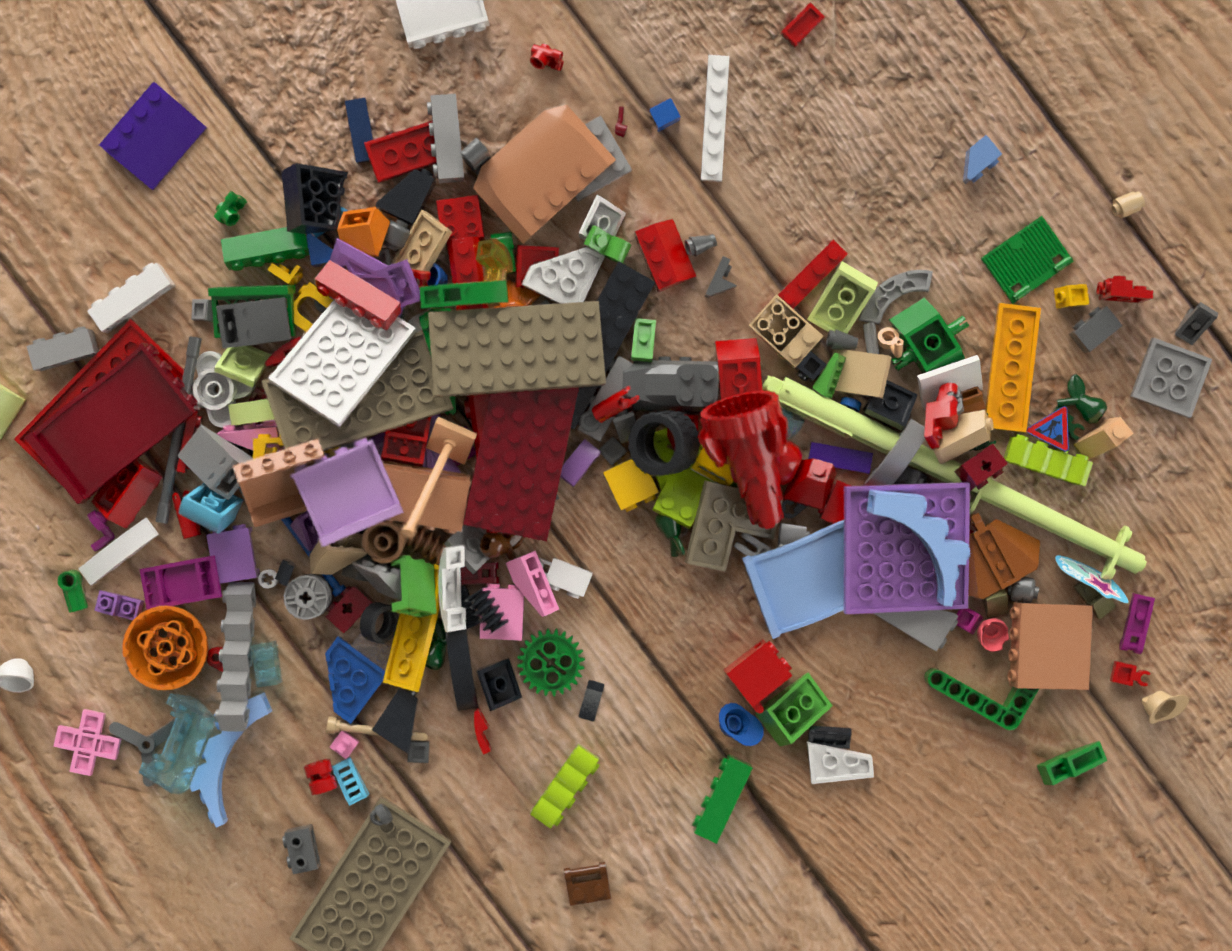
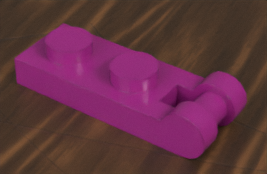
M1132 593L1123 636L1119 643L1120 650H1132L1135 654H1142L1155 598ZM1131 636L1137 637L1135 643L1130 642Z

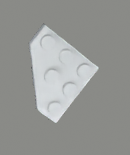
M585 247L531 265L521 285L558 304L584 302L605 256Z

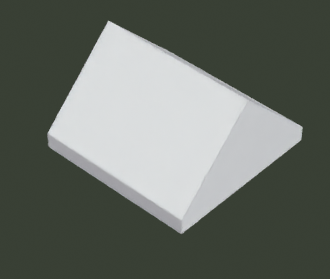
M596 195L579 231V237L586 240L592 225L598 226L612 236H615L626 213L601 196Z

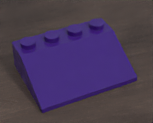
M153 82L101 141L99 146L150 189L154 190L207 127L158 84Z

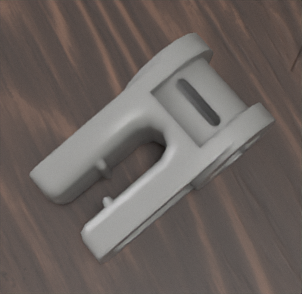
M742 533V538L757 548V552L750 551L747 546H743L739 542L734 544V547L746 556H755L773 550L747 533Z

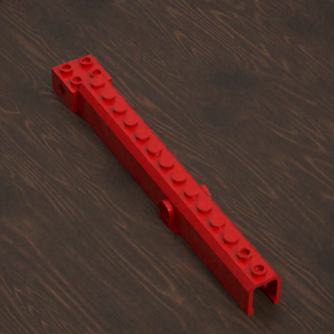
M473 195L437 200L439 222L452 231L444 246H448L453 284L486 282L480 241L485 240L479 196ZM489 303L456 306V311L489 308ZM490 394L467 395L466 400H464L466 418L471 423L473 432L477 433L474 441L476 456H478ZM487 529V532L497 533V531Z

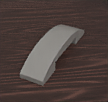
M911 419L899 435V440L879 467L874 469L864 485H892L905 470L925 440V427Z

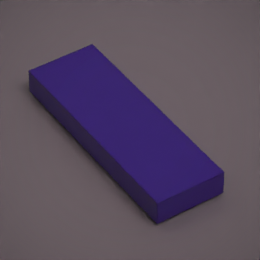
M814 442L810 444L808 459L814 458L833 464L835 468L870 474L873 453Z

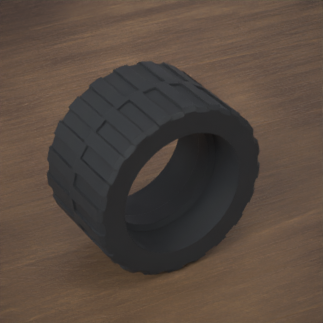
M669 410L645 414L635 422L630 430L631 433L628 438L630 456L642 472L651 476H665L683 472V470H687L695 462L699 454V432L696 429V425L688 416L679 411ZM661 423L670 429L675 439V451L668 463L657 455L653 443L655 431Z

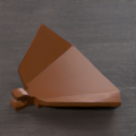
M979 513L970 515L969 521L976 531L969 534V596L984 599L1037 570L1040 540L998 519H994L989 524L984 525Z

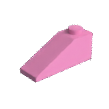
M536 551L506 562L514 584L542 617L559 610Z

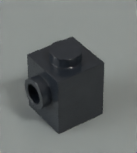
M810 351L795 368L798 371L796 375L805 382L807 380L812 382L827 364Z

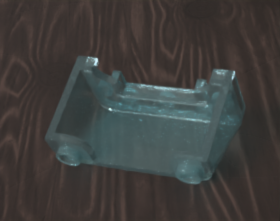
M170 694L166 704L173 708L170 715L176 719L162 754H154L152 757L154 760L151 763H142L138 773L170 793L181 794L191 786L215 726V716L200 700L194 697Z

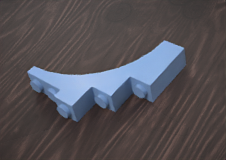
M869 490L867 511L901 522L911 529L922 541L930 554L936 572L937 602L944 606H952L956 598L955 582L959 577L958 565H966L967 559L970 557L969 544L961 540L945 539L949 531L947 520L940 517L923 516L927 509V502L924 496Z
M265 692L248 699L247 709H250L246 729L256 720L272 712ZM214 718V724L216 728L219 730V723L215 722ZM221 731L222 733L200 742L199 753L206 762L184 772L185 776L183 779L186 787L190 788L191 792L200 789V799L203 804L207 805L209 810L208 818L212 824H215L216 828L228 821L222 796L223 771L229 753L244 731Z

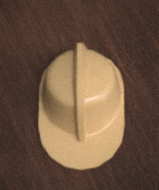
M1157 691L1142 699V704L1151 724L1176 717L1185 710L1189 702L1186 695L1171 696L1164 691Z

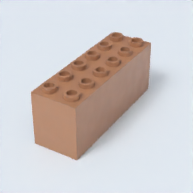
M382 460L403 508V513L384 521H400L402 525H407L434 468ZM442 470L417 524L423 525V528L428 530L442 528L447 533L456 534L457 531L461 532L470 486V475Z

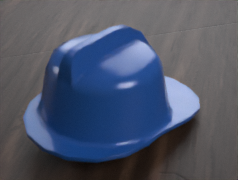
M729 703L721 708L719 726L724 735L733 738L744 746L757 745L762 740L764 735L763 726L754 715L737 703Z

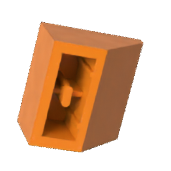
M376 207L344 211L337 228L339 239L371 257H378L390 221Z

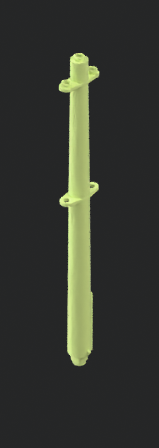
M768 375L762 385L763 391H771L778 394L782 408L846 439L851 437L884 454H888L899 440L900 433L788 377H785L782 381ZM924 445L920 446L908 464L943 482H962L954 472L962 465L961 463L951 459L946 463L940 464L934 450ZM991 478L987 479L989 483L980 490L975 487L970 491L972 495L970 499V515L974 512L981 499L1107 558L1101 573V578L1104 580H1111L1116 572L1115 564L1134 574L1139 571L1142 572L1146 566L1145 555L1124 546L1125 542H1128L1132 535V531L1127 526L1121 528L1114 541Z

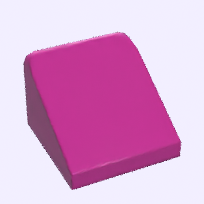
M969 608L959 609L957 612V626L973 635L983 620V616Z

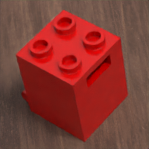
M764 639L760 640L724 669L731 681L759 714L764 711L760 701L793 676L789 672L792 667L783 657L779 659L776 655L779 653L777 648L770 640L766 642Z

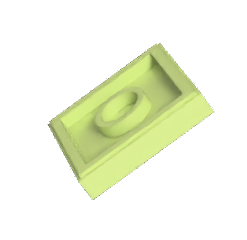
M250 345L227 348L217 362L214 372L254 387L266 368L265 362L271 354Z

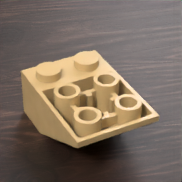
M777 294L748 325L792 369L797 367L823 337L820 332Z

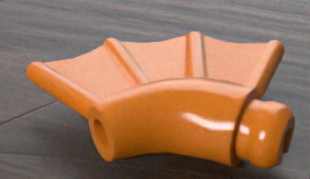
M508 280V302H501L494 308L530 306L540 294L528 288H516L515 283Z

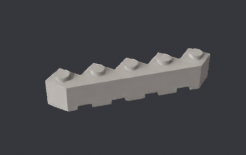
M229 582L227 590L223 591L222 597L223 603H226L227 613L225 620L221 621V632H224L225 644L223 649L219 651V662L223 664V674L221 679L217 681V692L221 693L222 701L220 708L215 712V722L219 723L220 731H246L250 709H247L248 696L251 695V679L249 674L253 661L251 638L254 637L255 620L253 619V608H256L254 582Z

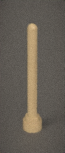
M337 717L328 718L326 733L335 734L336 732L346 731L380 736L372 731L374 726L343 723ZM413 732L412 740L426 741L428 738L427 734Z

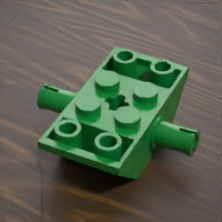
M923 298L889 319V322L897 330L899 338L903 340V344L906 347V351L902 353L900 358L891 359L893 365L901 361V363L895 366V369L899 371L911 362H915L921 373L924 374L964 360L965 356L954 335L969 327L968 322L959 326L960 323L966 320L965 317L960 316L947 325L940 313ZM927 339L934 341L932 347L927 346Z

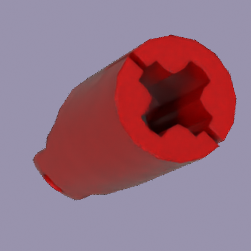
M627 386L593 406L592 413L598 422L603 423L638 402L640 396L636 395L631 399L622 398L631 389L630 386Z
M188 490L183 492V498L190 493ZM173 493L172 499L183 539L202 535L198 523L179 514L181 499L178 493Z

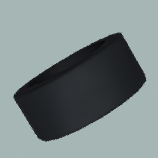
M381 602L371 603L365 608L361 616L360 631L362 636L366 640L380 644L390 641L395 635L399 619L398 613L392 612L391 605ZM383 612V624L376 633L375 624L379 615Z

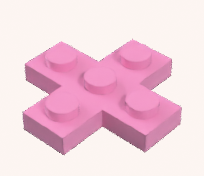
M84 709L79 729L63 725L58 726L53 747L74 751L69 772L91 776L96 756L113 760L118 758L122 739L102 734L106 713Z

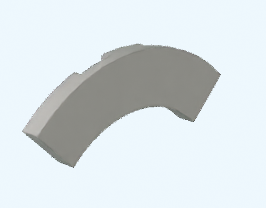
M907 271L884 281L876 288L860 313L859 321L879 325L885 310L896 298L910 292H929L933 271Z

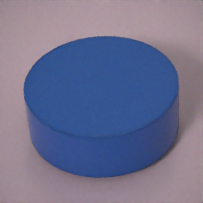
M843 397L840 404L856 412L860 411L862 405L858 400L849 397Z

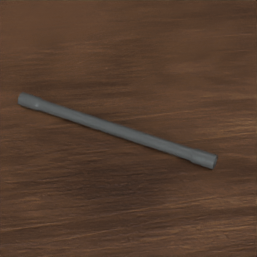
M189 336L187 357L182 382L185 384L184 389L188 394H191L197 358L199 357L202 338ZM185 422L172 433L161 499L158 504L155 520L159 523L167 524L169 520L171 498L179 460L178 454L181 450Z

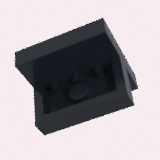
M887 380L883 398L869 397L863 410L866 414L903 431L918 394Z

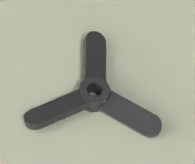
M175 718L147 736L118 722L111 723L109 731L112 735L138 747L142 756L143 783L150 787L156 783L154 750L159 744L181 731L184 723L181 719ZM145 741L150 743V748L145 746Z

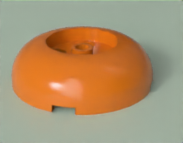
M157 606L139 614L128 626L123 639V657H125L130 673L143 685L156 690H173L190 683L201 672L208 656V638L202 624L190 612L175 606ZM163 628L167 631L166 637L159 635L160 629ZM180 637H184L186 640L184 646L178 643ZM167 643L170 644L171 650H167ZM152 648H156L158 652L156 657L151 653ZM172 656L177 657L176 665H172L170 663V658Z

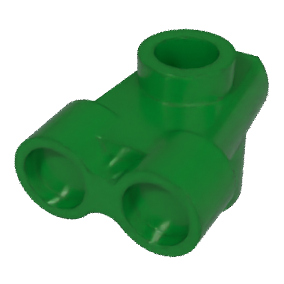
M230 191L225 197V201L217 205V212L214 218L227 226H233L240 219L238 211L248 201L241 195Z

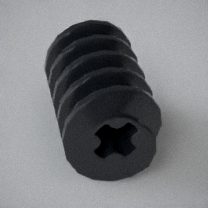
M484 588L466 598L465 602L473 601V604L469 607L470 610L478 609L474 616H482L478 623H486L483 631L491 630V634L507 624L509 620H501L504 612H496L500 605H492L495 597L488 598L491 591H483Z

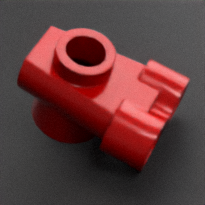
M534 44L532 46L530 58L532 66L537 69H544L548 65L551 69L559 72L562 70L564 64L562 51L551 49L547 44Z

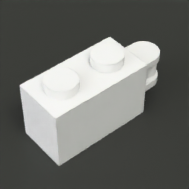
M539 558L542 568L544 564L550 566L548 573H544L551 589L559 591L560 588L567 590V595L577 599L579 596L584 597L593 572L557 558H553L552 562Z

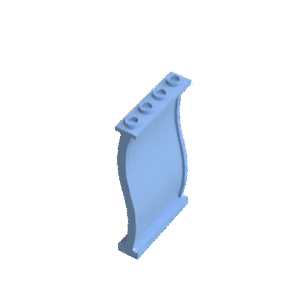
M844 520L782 547L755 556L749 555L742 558L772 639L780 637L782 633L813 624L844 610Z

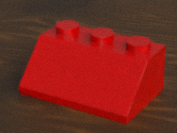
M673 219L654 223L635 231V238L651 277L655 281L658 292L697 277Z
M138 458L102 486L91 502L106 519L127 529L130 523L135 520L141 507L146 504L153 490L158 487L162 476L154 468Z

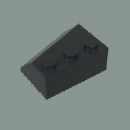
M295 163L282 170L287 232L311 234L337 230L341 212L340 200L341 196L344 195L345 188L343 185L344 180L347 179L348 172Z

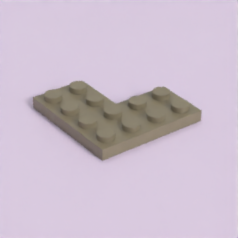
M704 480L685 563L726 572L736 531L774 539L777 524L774 528L770 529L760 528L758 524L752 525L745 500L740 497L738 488Z

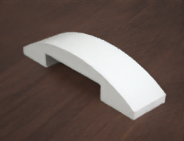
M463 545L443 548L439 564V605L446 632L466 629V608L461 607L460 567H465Z

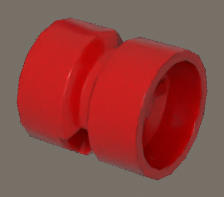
M330 758L319 760L303 767L306 778L310 779L308 785L311 795L322 794L338 787L335 776L331 775L333 768Z

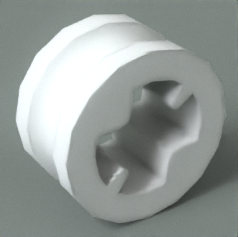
M271 569L262 571L258 577L259 584L267 589L276 586L279 581L275 579L277 573ZM266 573L274 578V580H271L273 582L271 585L263 580V578H266L264 576Z

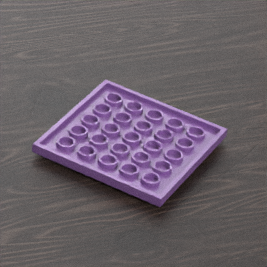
M970 483L844 487L845 614L968 609L969 559H967L966 565H958L959 577L955 582L956 598L953 601V605L944 606L937 602L935 568L930 554L922 541L911 529L901 522L890 517L868 512L867 504L869 490L919 494L924 496L927 502V509L923 516L940 517L947 520L949 531L945 539L961 540L969 544Z

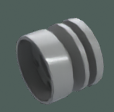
M317 574L299 576L287 585L284 592V604L288 612L294 617L302 620L313 619L324 614L332 604L334 598L332 594L333 589L323 576ZM308 592V596H311L312 599L306 602L303 595Z

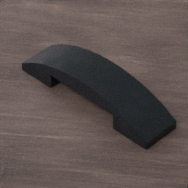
M467 629L446 632L450 672L458 711L479 708Z

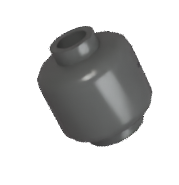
M399 218L397 221L390 220L383 245L394 251L402 249L410 235L409 224Z
M1024 576L1021 580L1009 586L1007 595L1010 596L1013 602L1032 603V600L1038 597L1039 587L1035 586V579Z

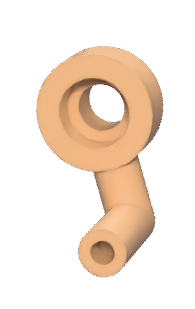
M890 327L880 330L878 333L879 346L884 349H890L896 358H900L903 352V340L899 339L897 330Z

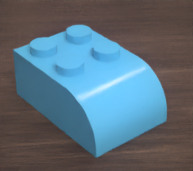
M203 483L183 498L179 514L219 534L235 521L243 499L232 495L227 500Z

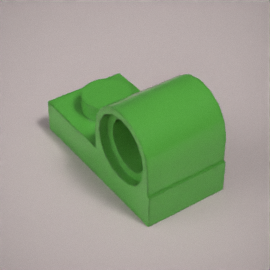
M592 225L584 242V245L616 263L624 262L632 246L629 242L612 236Z
M635 318L631 360L652 362L656 320Z

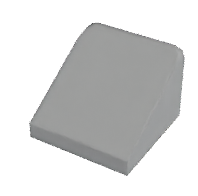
M193 299L191 320L213 322L212 300Z

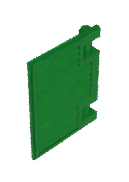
M1043 216L1037 218L981 258L1012 304L1074 262ZM1060 255L1063 260L1055 264L1052 259ZM1019 283L1022 288L1014 293L1011 287Z

